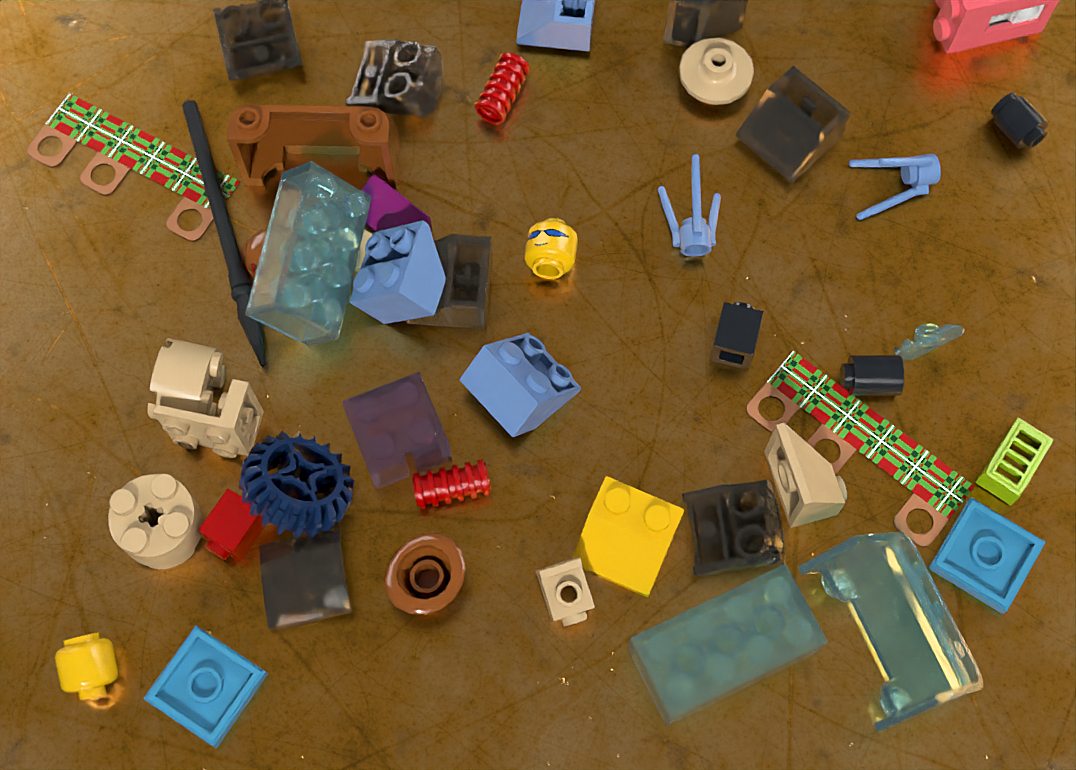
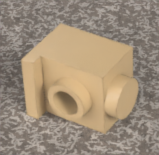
M576 557L535 570L550 618L553 621L561 619L563 626L588 619L586 611L595 608L582 568L581 559ZM567 585H571L576 591L575 598L570 602H564L560 596L562 588Z

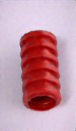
M514 53L501 54L499 63L495 65L494 72L491 73L489 81L485 84L484 91L480 94V100L474 106L475 111L481 118L497 124L505 121L506 114L511 109V104L515 102L516 95L519 94L521 85L524 84L526 76H528L531 70L530 65L524 58Z
M483 459L477 460L476 465L465 462V467L458 468V465L455 464L452 465L451 470L447 471L445 467H441L437 473L427 470L426 475L420 476L419 472L414 473L412 484L417 506L422 510L426 509V504L432 503L433 507H437L440 501L451 504L452 499L458 498L459 502L464 501V496L471 495L472 499L477 498L479 493L489 496L492 490L486 462L484 463Z

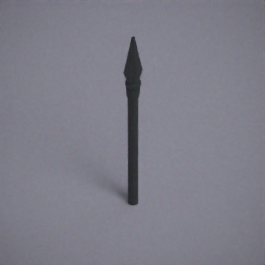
M188 100L182 104V108L228 268V278L232 291L231 297L237 303L239 322L260 365L264 367L265 356L259 308L253 298L255 291L251 286L247 271L243 267L197 103L194 100Z

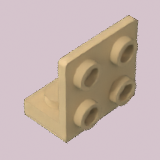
M232 379L229 391L223 392L218 404V415L220 418L161 405H155L153 411L154 416L173 439L172 442L174 444L193 450L197 449L198 445L212 448L214 453L228 458H235L237 454L249 455L251 448L254 446L264 413L249 382Z

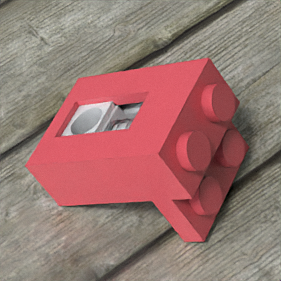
M935 0L937 6L941 9L933 23L934 35L938 41L942 42L946 54L1039 33L1044 30L1059 0Z

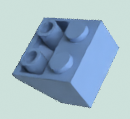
M522 0L516 39L517 44L590 51L596 0Z
M422 220L374 232L366 243V254L360 271L353 280L354 289L349 303L384 324L435 315L446 277L429 224Z
M529 332L484 345L459 379L512 437L538 427L581 389L572 378L571 372L565 366L558 364L546 351L544 344Z

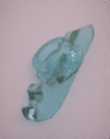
M932 323L920 325L915 329L914 340H904L903 345L899 348L896 347L894 353L900 355L904 360L915 359L961 336L964 333V328L955 324H946L940 328Z

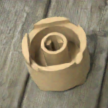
M167 338L166 343L168 347H161L152 373L149 391L155 392L157 399L156 404L148 403L149 418L157 420L153 414L155 405L215 417L217 404L212 402L214 388H222L226 376L227 367L222 365L223 353H220L217 348Z
M149 474L138 477L115 491L110 498L108 513L110 533L114 541L136 562L150 568L168 569L182 564L196 551L194 548L197 546L200 538L203 537L198 529L205 521L204 515L188 490L171 475ZM158 519V525L152 527L155 524V520Z

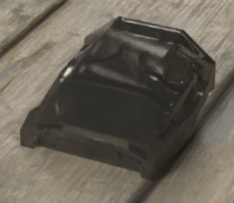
M257 0L256 3L240 4V6L231 5L224 7L223 10L220 7L213 9L230 81L303 66L288 0Z
M397 39L367 41L364 43L365 53L351 97H348L345 104L347 106L374 107L387 114L416 115L419 118H424L435 111L444 81L442 54L436 46H423L415 41L404 42Z
M767 479L749 483L718 485L682 493L683 502L686 503L695 554V566H693L695 576H711L750 567L785 564L786 544L780 509L772 484Z
M336 526L333 530H329L326 533H318L313 538L306 536L259 546L264 604L268 629L270 631L311 624L333 616L352 613V605L346 586L347 578L343 565L345 560L341 550V546H343L341 539L343 537L340 526Z

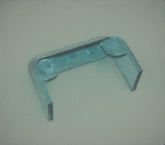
M903 532L855 535L798 567L802 575L821 573L822 585L830 597L837 598L841 602L852 603L889 678L881 686L882 694H880L879 700L884 712L889 717L874 723L877 732L911 721L983 688L982 675L916 546Z

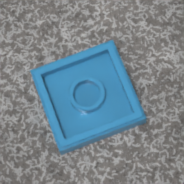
M971 497L957 517L928 569L1001 614H1004L1009 609L1046 542Z
M195 626L143 699L217 748L268 673L198 626Z

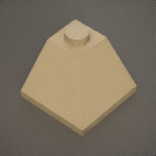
M785 423L777 424L764 454L790 528L838 515L845 505L844 500H847V490L843 479L840 476H835L832 465Z

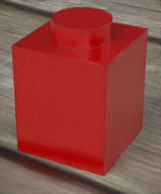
M227 488L198 531L207 541L204 547L223 560H226L230 555L242 562L266 527L262 526L263 517L261 515L250 516L251 504L243 503L242 496Z

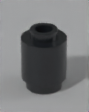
M1015 92L1009 93L991 110L996 126L1018 149L1026 146L1031 149L1038 145L1047 135L1045 129L1049 122L1024 96L1019 97Z

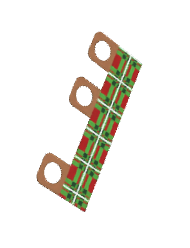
M70 93L27 148V153L30 157L50 167L59 165L77 141L98 151L81 173L80 182L103 195L112 193L127 172L132 169L184 196L167 219L166 226L170 231L187 240L194 241L199 239L213 220L196 158ZM49 136L57 137L62 142V150L54 157H44L38 151V145L41 140ZM100 164L111 165L115 169L114 179L106 185L95 184L91 179V172L96 166ZM216 169L226 202L240 181ZM187 209H195L202 215L201 225L192 231L181 229L177 223L180 213Z
M795 351L787 357L747 405L748 415L771 432L774 431L777 424H787L801 407L822 423L807 443L813 449L816 443L822 439H831L839 445L840 457L836 462L830 463L835 474L839 472L852 454L858 450L911 490L913 495L895 516L894 524L899 531L920 546H928L932 543L975 487L858 398L850 396L846 389L842 388ZM766 397L778 398L784 405L783 416L776 421L764 419L758 410L760 401ZM924 509L932 516L933 526L928 533L916 534L908 528L906 517L911 510Z

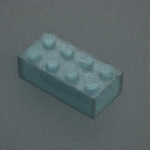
M312 161L282 172L245 315L307 346L339 339L372 197Z
M784 564L631 637L627 648L667 727L818 653L828 643V640L787 565Z

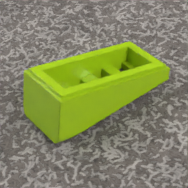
M1018 417L975 483L1007 504L1012 505L1023 493L1054 439ZM1020 432L1038 443L1039 446L1035 449L1016 436ZM1011 444L1031 455V459L1028 460L1011 449ZM1006 455L1025 467L1024 470L1021 471L1004 460V456ZM999 466L1016 477L1017 481L1014 482L996 471L997 467Z

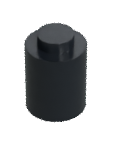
M850 355L848 362L841 364V387L847 388L850 396H900L904 386L902 357L900 355Z

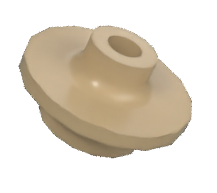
M710 38L703 39L689 47L683 54L679 73L681 83L690 95L701 102L716 105L730 103L741 98L750 88L754 69L752 59L744 48L730 40Z

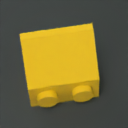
M606 476L589 512L573 558L581 559L583 570L648 598L680 525L685 509Z

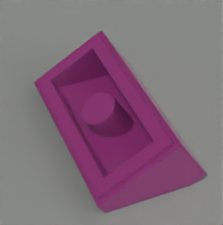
M375 174L368 179L349 209L351 214L374 232L422 220L429 224L432 232L430 217Z

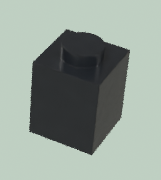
M724 302L709 361L749 370L755 352L763 311L756 310L753 306L743 302L732 304Z

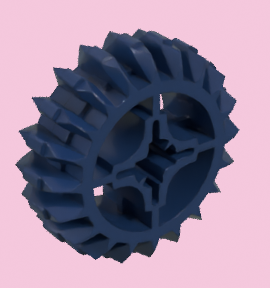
M281 431L276 438L267 435L261 444L256 443L251 448L248 457L244 459L241 466L242 472L238 488L243 490L242 502L251 504L250 516L261 515L263 517V527L271 523L277 526L278 535L286 529L291 530L295 539L303 531L310 538H313L318 534L319 530L327 533L334 524L337 525L343 519L352 502V490L355 480L349 477L351 466L341 464L342 453L332 454L330 452V443L322 446L316 443L315 435L307 440L303 439L299 431L292 438L284 431ZM277 468L276 474H268V471ZM324 493L325 498L317 500L316 495Z

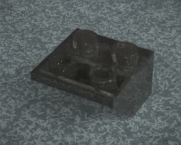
M669 0L663 43L689 48L703 39L723 38L741 29L748 0Z
M792 66L766 90L737 131L736 137L788 181L793 183L842 138L851 112L796 67Z
M450 234L434 241L446 277L445 285L435 315L406 320L407 324L486 329L493 261L492 238L488 236Z

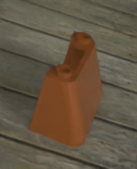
M245 105L236 109L230 117L227 140L245 186H264V177L270 170L274 168L285 170L286 153L359 155L358 165L360 171L369 170L393 189H397L400 143L398 126L394 119L378 108Z

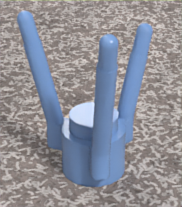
M931 153L912 157L850 160V167H901L903 182L911 184L913 187L859 212L856 217L858 220H862L914 196L928 194L929 185L937 184L940 180L941 167L938 157Z
M693 154L691 169L693 217L685 219L680 229L665 187L660 186L658 193L672 232L673 247H680L681 253L686 256H702L710 253L711 247L716 245L715 230L721 195L719 193L713 195L707 225L706 220L701 218L699 155Z

